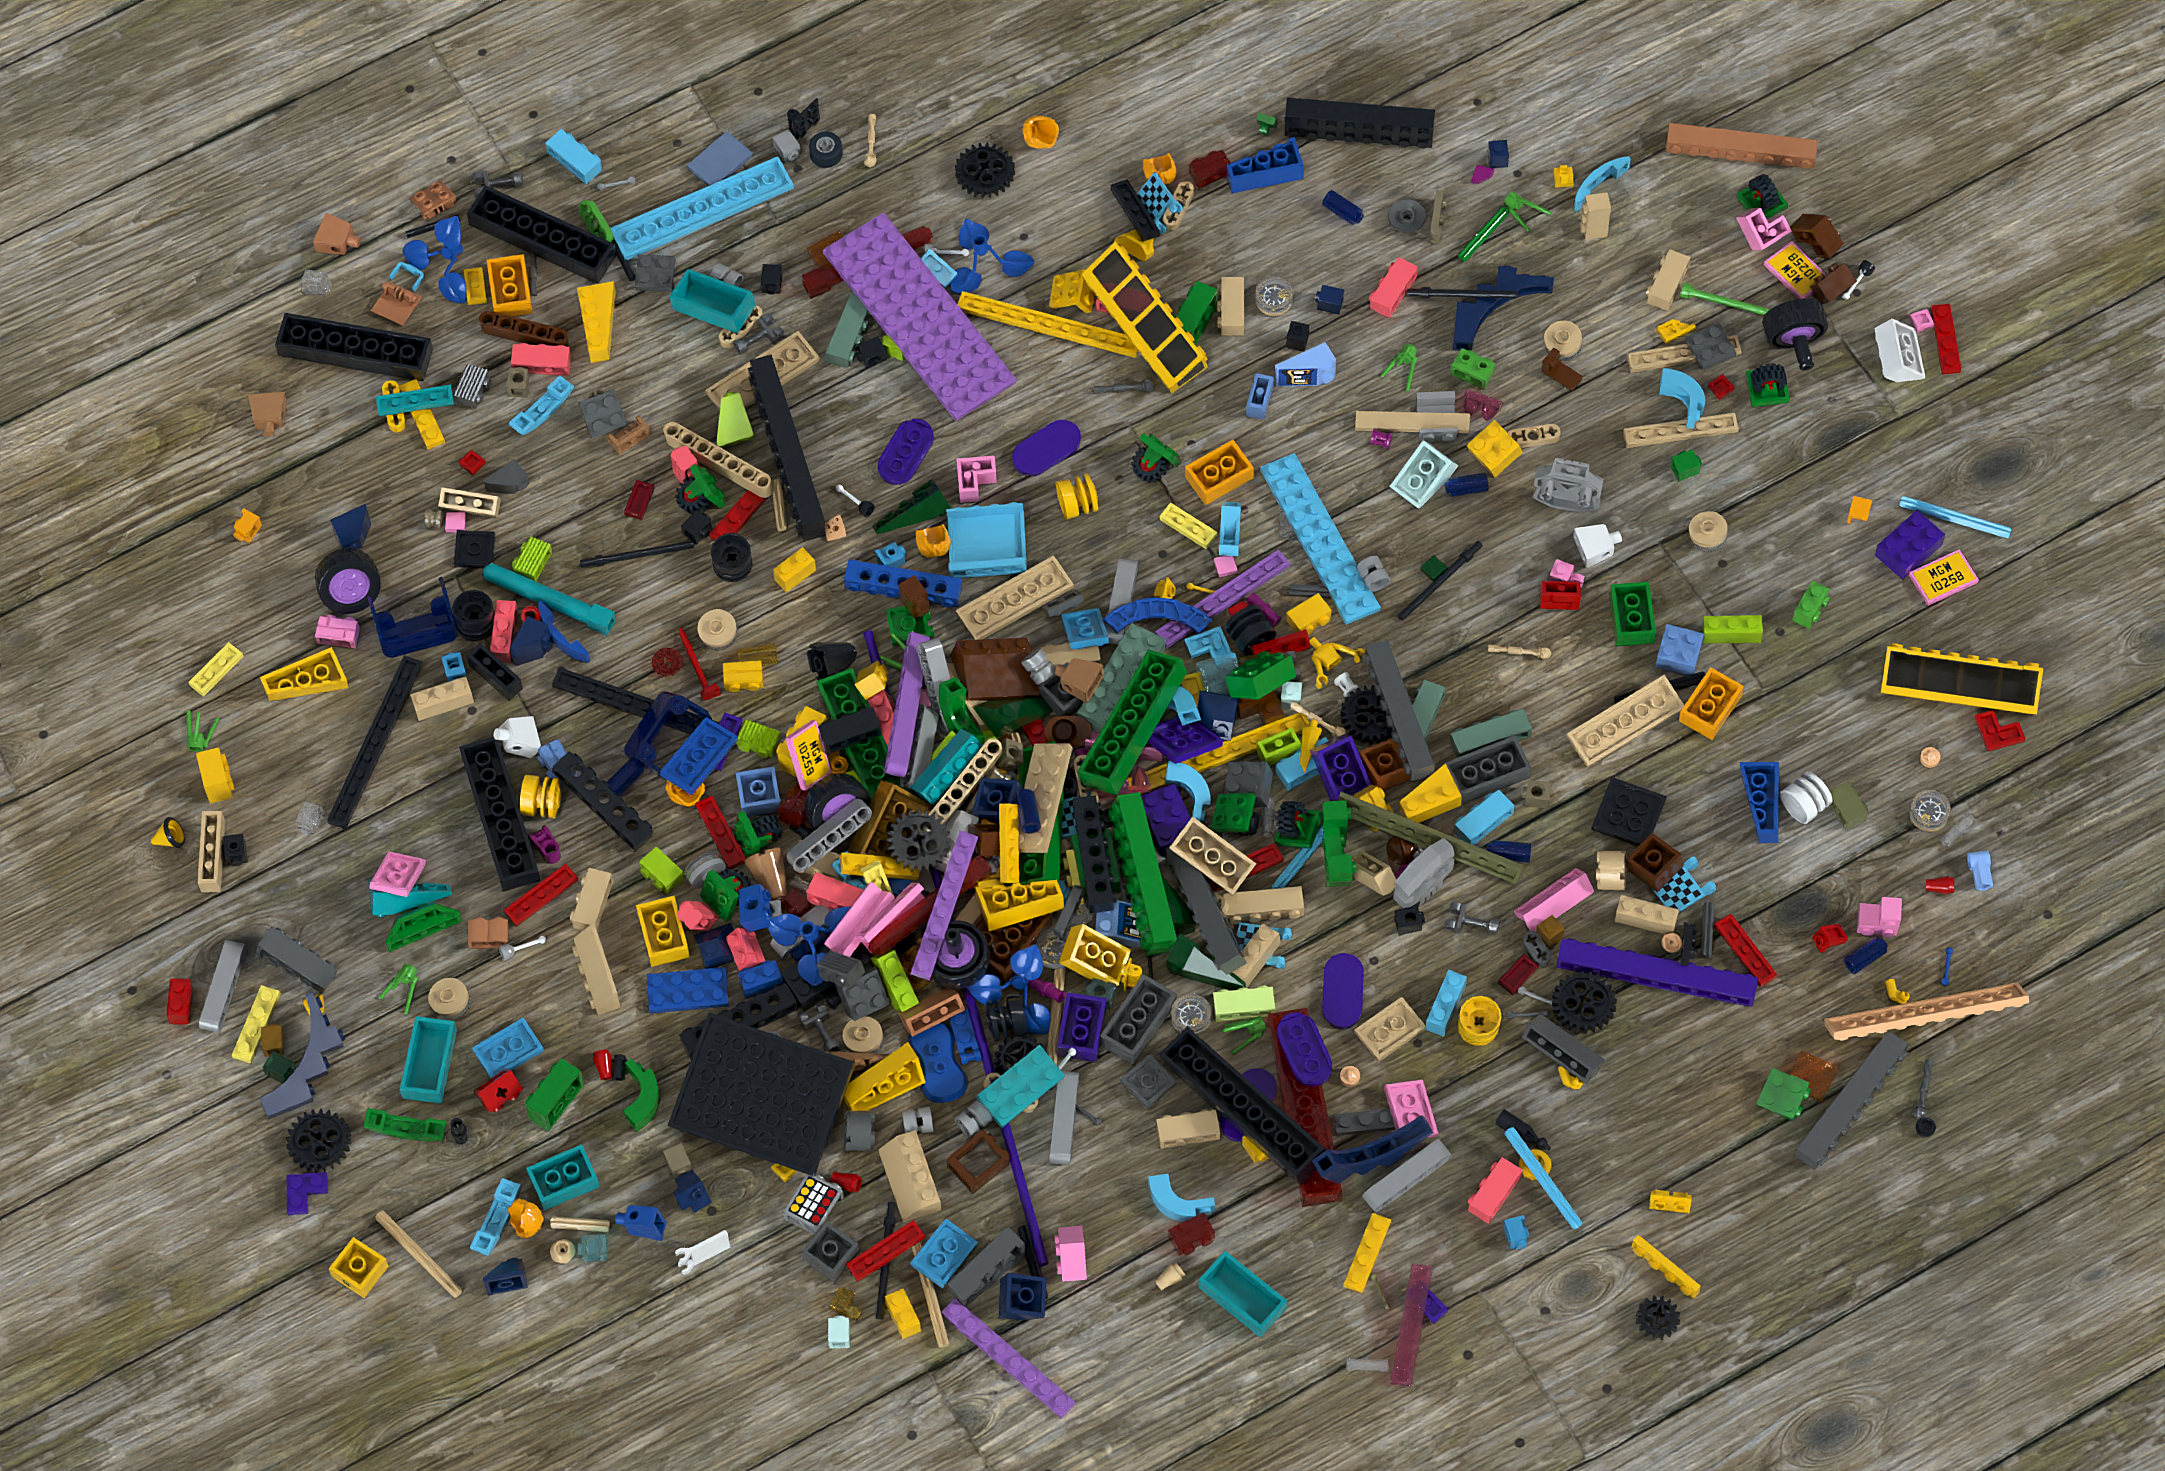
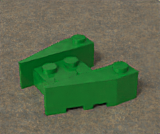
M1346 800L1323 802L1322 848L1324 852L1326 887L1350 886L1353 873H1356V862H1352L1351 855H1346L1344 847H1346L1348 819H1351V807H1347Z

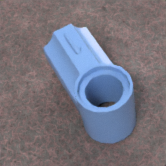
M1988 850L1967 853L1969 870H1972L1976 890L1984 891L1992 888L1991 861Z

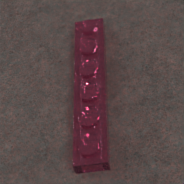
M1412 1263L1391 1375V1384L1407 1387L1412 1385L1432 1276V1266Z

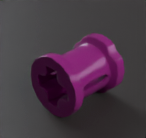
M1374 428L1370 445L1376 444L1389 449L1393 433L1379 432Z

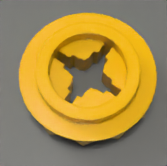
M1530 1150L1538 1162L1540 1161L1546 1173L1549 1174L1551 1170L1549 1156L1541 1150ZM1520 1158L1519 1168L1522 1169L1524 1177L1532 1181L1537 1180L1523 1159Z

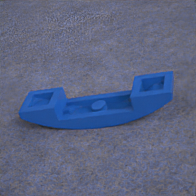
M539 601L538 609L541 621L548 624L552 642L568 656L578 661L589 663V652L578 640L571 644L553 625L555 622L553 613L542 601Z

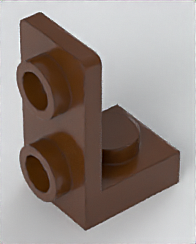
M1553 348L1543 360L1541 372L1573 391L1581 382L1583 376L1560 362V351Z

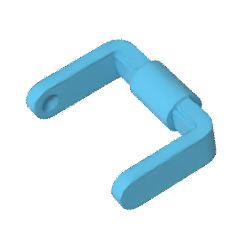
M399 262L389 275V279L393 280L399 270L403 268L409 273L419 276L411 289L415 292L424 280L423 272L410 264Z

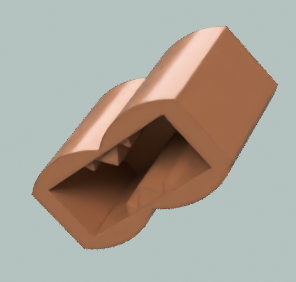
M475 917L473 920H468L469 948L499 949L500 945L508 944V920L502 917H494L490 920Z

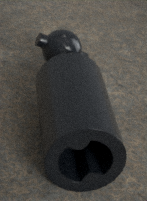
M1506 1109L1498 1116L1495 1125L1506 1131L1514 1127L1523 1141L1536 1143L1539 1150L1551 1149L1545 1138H1538L1532 1126Z

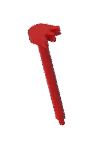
M680 628V638L703 688L700 692L702 699L710 700L720 696V688L716 683L711 686L708 685L687 634Z

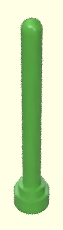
M1688 283L1683 284L1680 297L1685 299L1688 297L1692 298L1693 296L1765 315L1769 311L1768 308L1696 290Z

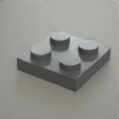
M638 254L635 291L672 292L675 256Z
M1719 323L1685 337V342L1702 370L1736 357V351Z
M614 389L578 402L591 438L628 425Z
M1150 1054L1120 1079V1082L1146 1109L1177 1085V1081Z

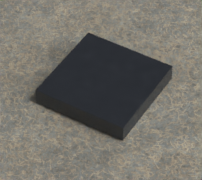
M457 530L454 567L485 568L486 565L493 563L495 531Z

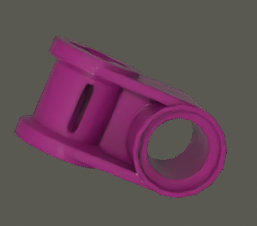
M545 825L536 833L528 835L533 847L538 850L547 863L554 864L560 860L559 845ZM550 850H555L553 853H547Z

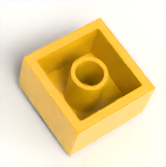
M1495 420L1466 445L1469 452L1494 478L1523 453L1520 445Z
M219 747L196 753L204 789L210 804L233 798L231 791L235 789L225 753L221 754Z
M353 1237L330 1266L329 1271L332 1278L365 1298L389 1266L385 1257Z

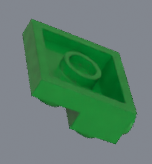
M905 606L886 609L890 634L894 633L904 644H906L910 631L934 637L933 627L928 626L927 620H931L929 610L925 615L914 619ZM891 636L892 645L899 646V644Z
M1772 1068L1756 1105L1794 1121L1795 1117L1799 1118L1802 1113L1803 1107L1801 1103L1803 1099L1807 1100L1812 1090L1809 1088L1810 1083Z

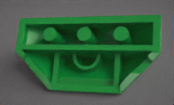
M431 902L429 904L424 903L415 910L401 913L400 916L396 917L385 943L388 952H392L462 922L459 911Z

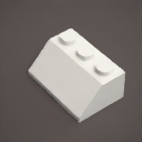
M1890 319L1874 328L1875 339L1879 348V357L1883 367L1882 373L1885 378L1894 382L1926 378L1915 328L1894 319Z
M957 810L944 829L950 830V834L946 836L951 838V842L946 843L950 846V850H944L948 855L947 858L941 856L942 864L935 862L936 869L943 872L946 871L959 831L968 833V824H980L978 817L962 810ZM944 811L943 815L948 814L950 811ZM932 843L927 848L928 851L937 849L936 845ZM924 851L921 853L922 857H925Z

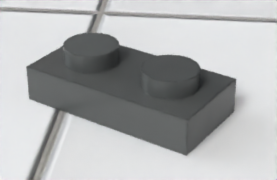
M1075 589L1041 606L1044 613L1049 617H1055L1068 608L1072 609L1079 606V603L1083 602L1084 599L1082 594Z

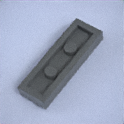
M1390 1109L1334 1114L1336 1136L1396 1130Z

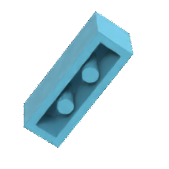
M560 129L545 143L547 153L585 184L589 183L602 171L601 159L596 154L590 153L583 143L579 144L569 132L566 133Z
M1327 738L1318 739L1315 747L1328 742ZM1301 749L1297 750L1293 756L1283 758L1276 764V775L1287 791L1319 774L1313 757H1311L1304 773L1300 765Z
M1499 789L1495 793L1491 792L1480 805H1474L1470 809V813L1456 820L1454 833L1462 841L1475 845L1514 813L1515 805Z
M1448 970L1426 1020L1427 1031L1445 1036L1466 987L1467 976Z

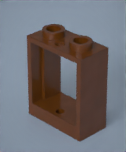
M984 1130L980 1131L946 1159L947 1167L972 1194L1010 1165V1155L1004 1147L1000 1148L996 1144L995 1137L991 1133L987 1134ZM984 1141L998 1156L999 1160L975 1179L959 1160Z

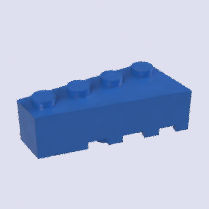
M1295 137L1288 139V142L1284 144L1278 143L1274 145V148L1270 150L1259 151L1256 156L1251 158L1245 157L1227 165V181L1231 194L1304 179V165Z
M1739 762L1740 773L1758 842L1779 843V762Z

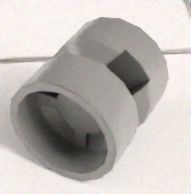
M720 263L714 267L710 274L712 278L737 287H741L743 282L742 274L734 270L730 271V268Z
M1370 556L1357 565L1356 569L1361 578H1365L1364 583L1369 591H1379L1390 583L1391 579L1387 571L1383 569V564L1378 556Z
M1041 648L1033 651L1021 661L1025 670L1031 671L1030 677L1036 685L1050 678L1056 669L1051 661H1046L1047 656Z
M978 1100L967 1107V1112L962 1111L955 1117L958 1127L969 1138H972L980 1131L979 1127H985L993 1120L989 1111Z
M930 1106L918 1108L916 1112L913 1109L902 1110L905 1133L914 1130L917 1133L920 1131L922 1134L933 1132ZM917 1117H922V1125H917Z

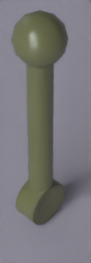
M1371 1272L1369 1275L1370 1279L1374 1281L1385 1309H1391L1379 1285L1377 1274Z

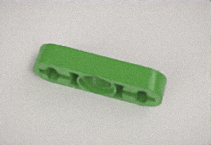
M592 200L581 201L578 207L579 214L589 231L612 243L613 232L595 202ZM595 218L597 219V227L594 225Z

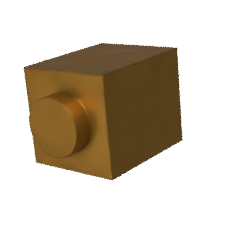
M1553 915L1537 925L1536 932L1540 935L1548 949L1564 937L1565 928Z
M269 1024L266 1027H261L264 1056L285 1055L284 1032L281 1025Z

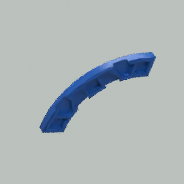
M1169 598L1135 600V602L1118 607L1103 619L1115 633H1118L1131 623L1149 618L1174 620L1191 628L1197 634H1200L1212 622V619L1199 609Z

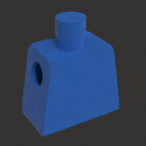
M629 1205L626 1213L618 1212L615 1220L616 1224L624 1225L631 1235L662 1241L667 1223L657 1207Z

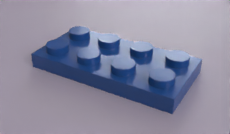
M705 717L660 771V776L693 795L738 741V736Z
M726 967L647 974L650 1014L729 1007Z

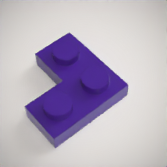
M327 1172L286 1175L288 1215L308 1214V1195L328 1194Z

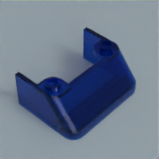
M443 577L439 578L443 595L435 597L431 601L432 613L395 623L391 613L387 611L376 613L372 597H368L381 648L385 656L394 658L446 644L457 638L458 632Z
M668 691L661 692L626 743L624 752L630 760L667 781L660 776L662 769L652 764L656 758V750L651 743L670 714L681 715L689 709L704 719L708 717L712 720V717L707 710L681 695Z

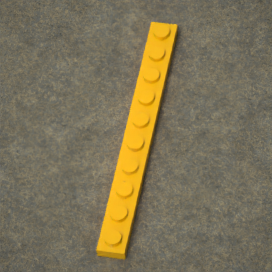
M963 291L957 304L964 313L1134 358L1138 354L1137 348L1126 334Z
M1295 713L1233 737L1231 741H1223L1222 747L1181 763L1201 773L1257 751V742L1292 727L1296 735L1302 734L1303 727H1309L1310 723L1305 715ZM1167 763L1126 779L1124 783L1129 794L1140 792L1142 796L1168 786V784H1164Z

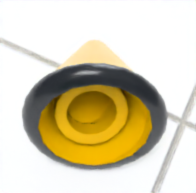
M167 817L151 838V844L175 848H181L185 842L180 824L172 817Z

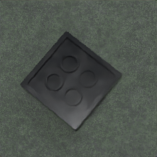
M1611 777L1591 830L1639 846L1651 833H1654L1667 796Z

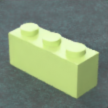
M1258 986L1254 989L1242 987L1234 991L1222 989L1213 992L1216 1022L1250 1019L1257 1016L1262 1018L1275 1016L1273 987Z

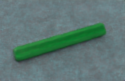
M1501 206L1458 253L1459 260L1466 262L1509 215L1508 208Z

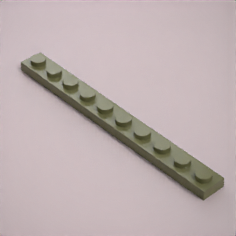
M1340 792L1337 801L1346 800L1347 807H1351V818L1425 848L1445 838L1453 846L1454 860L1516 884L1524 865L1343 792Z

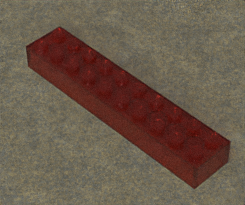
M1302 1008L1269 1013L1268 1028L1284 1112L1321 1144L1325 1150H1334L1322 1084L1311 1087L1297 1081L1277 1038L1278 1024L1285 1015L1298 1012L1309 1016L1308 1009ZM1318 1170L1310 1175L1301 1185L1298 1184L1302 1207L1342 1201L1341 1183L1338 1184L1322 1178Z

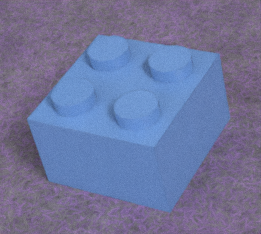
M1666 624L1655 668L1686 676L1694 674L1704 633Z
M774 766L736 773L742 812L745 811L747 817L782 811Z

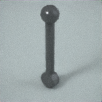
M1546 1010L1531 1013H1513V1011H1508L1506 1017L1507 1019H1513L1514 1017L1538 1016L1539 1014L1547 1017L1548 1012Z
M1076 1104V1109L1093 1120L1095 1125L1102 1123L1100 1118L1094 1117Z

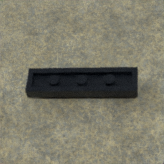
M1128 179L1111 184L1110 190L1141 240L1144 242L1159 237L1160 230Z

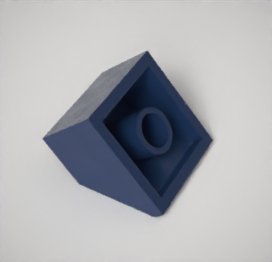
M527 616L510 646L514 665L519 666L543 658L545 653L550 651L553 642L548 624Z
M981 778L972 814L999 825V804H1018L1019 810L1023 787L1016 780Z
M1007 1273L1000 1278L998 1318L1017 1321L1045 1318L1047 1278Z

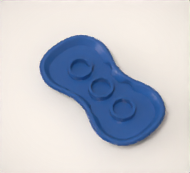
M941 1022L913 1037L909 1034L908 1042L918 1056L926 1082L921 1085L922 1092L926 1098L935 1103H945L961 1097L967 1089L968 1080L965 1072L956 1062L954 1056V1034L950 1027Z

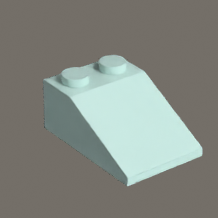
M1423 440L1389 487L1420 509L1448 481L1459 465Z

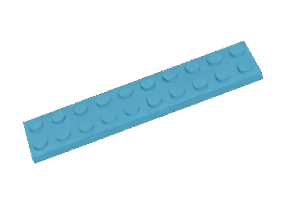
M777 156L610 229L624 259L629 260L638 256V254L646 253L794 189V184Z
M1293 453L1261 466L1260 471L1323 585L1328 588L1331 599L1345 625L1380 611L1379 603L1372 591H1369L1364 583L1365 578H1361L1357 571V564L1296 454Z

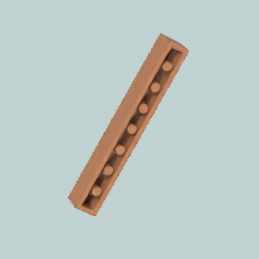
M1669 123L1666 152L1814 169L1818 140Z

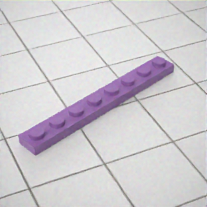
M1277 550L1193 607L1199 609L1212 619L1290 567V563ZM1172 620L1155 631V634L1166 639L1165 648L1167 649L1193 632V630L1180 622Z
M959 831L911 975L930 981L945 932L947 931L978 840L976 835L964 831Z
M954 1298L941 1312V1315L1061 1419L1076 1405L1072 1398L957 1299Z

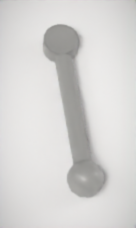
M631 176L627 180L608 184L599 183L597 188L598 190H603L607 187L626 183L632 185L635 183V177Z
M1525 987L1518 989L1520 995H1528L1550 1004L1551 1007H1555L1552 1006V1000L1526 991Z

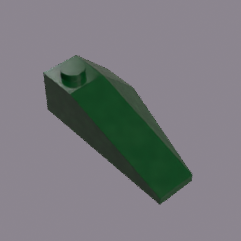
M931 479L913 491L911 499L901 501L895 512H888L872 527L877 535L934 519L938 516L941 517L946 514V509H950L951 506L934 480Z
M1042 697L988 700L973 708L996 738L1053 712Z
M1161 875L1176 937L1179 934L1185 936L1194 933L1195 925L1197 924L1192 916L1195 914H1191L1187 904Z
M1182 934L1178 935L1167 957V968L1172 974L1232 991L1242 987L1246 988V983L1233 972L1226 975L1222 970L1218 971L1213 963L1215 958L1212 956L1206 957L1201 953L1200 950L1202 948Z

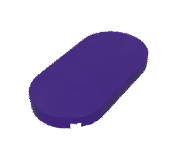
M912 419L911 421L903 422L897 428L878 460V472L885 482L900 485L912 479L934 442V434L929 423L922 419Z
M1057 420L1045 426L1015 447L1012 454L1015 469L1023 475L1038 476L1079 448L1081 441L1079 428L1068 420Z
M1348 953L1332 956L1324 968L1322 1013L1325 1020L1331 1026L1338 1029L1352 1027L1353 1024L1360 1020L1362 1015L1364 968L1357 957Z
M1298 1012L1285 1015L1278 1024L1277 1038L1294 1077L1301 1084L1311 1087L1325 1083L1332 1073V1060L1315 1022L1311 1017Z
M1254 1068L1242 1074L1273 1102L1277 1093V1083L1271 1073L1264 1069ZM1220 1116V1127L1224 1135L1232 1141L1242 1142L1244 1135L1223 1116Z

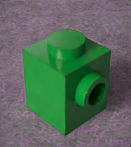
M1692 449L1682 451L1672 457L1670 467L1679 482L1699 474L1702 462Z

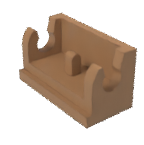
M639 415L635 417V422L615 435L611 433L607 435V441L618 455H621L650 436L649 426Z

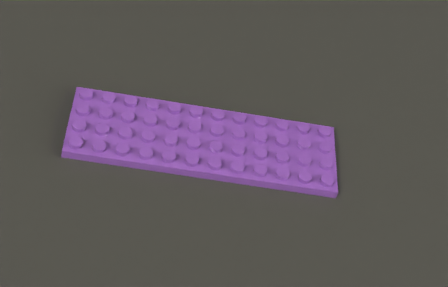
M884 212L823 249L825 257L885 333L902 351L904 357L955 421L1017 383L1014 375Z

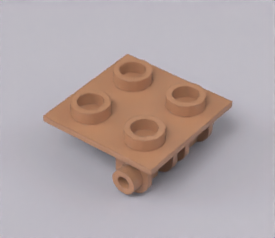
M441 180L409 198L422 212L421 215L424 220H430L435 217L436 212L439 215L440 210L438 207L444 212L445 209L447 210L455 206L457 202L456 195Z
M384 282L382 285L384 291L371 309V312L400 326H404L422 297L391 282Z

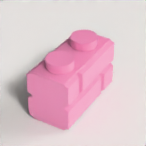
M333 615L320 616L315 634L317 644L356 648L360 627L358 621L350 617L338 619Z

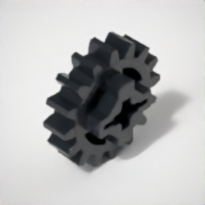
M1654 1295L1652 1301L1646 1298L1645 1305L1640 1303V1310L1636 1312V1316L1639 1317L1636 1319V1324H1641L1639 1331L1645 1330V1336L1647 1337L1651 1334L1653 1340L1656 1339V1336L1663 1340L1665 1334L1670 1338L1672 1335L1671 1331L1676 1332L1678 1328L1676 1325L1680 1324V1319H1678L1680 1312L1675 1311L1677 1305L1671 1306V1299L1664 1301V1296L1657 1300ZM1658 1312H1660V1320L1658 1321V1324H1656V1316L1658 1315Z

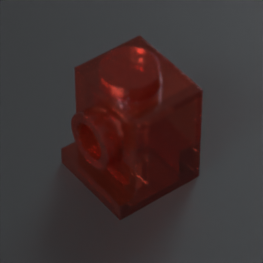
M796 888L780 900L783 910L786 909L788 914L796 915L799 918L811 910V904Z

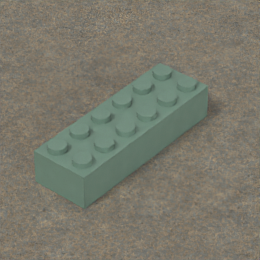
M1131 623L1105 666V676L1089 702H1084L1078 711V716L1083 717L1089 722L1092 731L1098 734L1101 732L1147 650L1160 653L1165 652V638Z

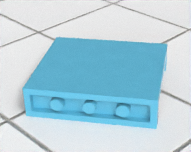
M1011 502L1004 505H974L968 508L954 507L946 509L948 533L951 541L949 548L950 577L970 578L1018 574L1027 571L1025 519L1022 503Z

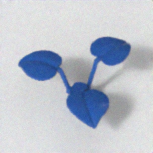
M458 216L442 219L435 225V236L439 242L443 243V249L428 253V246L425 242L412 240L404 245L402 252L408 264L419 270L428 267L430 256L442 253L444 258L451 260L444 272L445 277L439 279V289L446 299L455 303L467 302L466 284L463 277L456 272L448 274L454 262L457 261L456 257L463 252L460 222Z
M966 218L959 232V243L964 249H974L972 271L967 267L956 269L955 271L958 275L950 283L951 291L957 294H961L962 291L970 293L980 286L982 277L980 274L975 273L977 256H983L988 251L1003 264V272L1010 277H1018L1024 274L1034 265V259L1021 251H1009L1005 253L1004 260H1002L992 249V246L987 243L989 239L988 229Z
M841 907L830 911L824 919L828 928L820 927L819 925L815 926L810 921L802 923L799 917L793 914H783L770 918L771 926L768 929L778 944L791 946L796 942V938L801 937V935L809 942L813 955H805L798 963V972L812 986H817L824 981L819 976L817 963L822 961V958L827 955L825 953L816 955L813 941L817 939L819 930L832 932L851 907Z
M1036 944L1021 949L1012 956L1010 964L1015 975L1004 985L1000 986V980L997 976L985 974L975 985L968 987V991L985 1005L986 1001L990 1000L992 1004H996V999L1000 1000L1002 996L1000 990L1005 989L1010 984H1013L1016 989H1023V1006L1025 1008L1024 1013L1028 1032L1033 1034H1047L1049 1032L1051 1017L1048 1009L1039 1003H1033L1029 1007L1027 1005V984L1029 980L1037 979L1043 970L1042 955Z

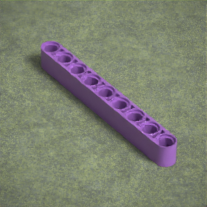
M910 631L906 641L884 773L900 778L905 777L908 769L924 676L917 652V645L930 640L929 636Z

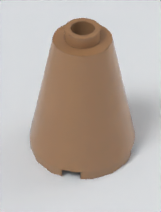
M781 848L768 849L763 854L759 855L757 853L748 857L745 860L746 867L757 884L760 883L769 891L770 901L780 900L781 903L785 902L788 893Z

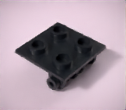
M818 98L801 113L795 109H790L787 112L789 131L796 140L803 138L807 130L819 122Z

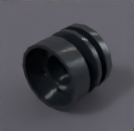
M727 533L719 536L713 542L711 557L713 570L716 575L727 582H738L746 578L751 572L753 565L750 544L746 538L740 534Z
M468 590L459 594L454 600L452 608L456 628L460 636L471 641H479L489 637L493 633L495 617L493 603L489 595L479 590Z
M1251 605L1238 611L1225 625L1226 631L1233 640H1236V645L1244 656L1252 655L1251 646L1273 640L1277 636L1276 630L1268 620L1266 621V616L1258 605Z
M1020 994L1006 997V1006L1002 1007L1001 1001L996 999L997 1008L995 1009L991 1000L986 1001V1021L994 1042L1000 1041V1031H1002L1004 1040L1008 1039L1009 1029L1012 1030L1014 1037L1028 1035Z

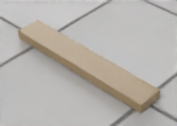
M1728 336L1736 351V355H1741L1738 336ZM1687 344L1627 353L1626 355L1630 373L1697 362Z
M1356 411L1355 431H1373L1375 428L1377 431L1419 432V429L1457 428V433H1469L1470 413Z
M1735 413L1700 417L1699 422L1695 421L1694 429L1686 428L1687 419L1623 428L1626 448L1736 433L1739 430Z

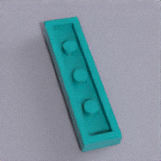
M451 385L376 396L379 416L454 405Z

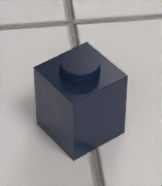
M1507 140L1488 141L1487 155L1489 168L1508 167L1509 152Z
M1322 285L1321 291H1317L1315 302H1318L1317 310L1340 314L1344 300V289Z

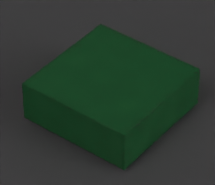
M1433 555L1420 566V570L1434 582L1447 570V566Z

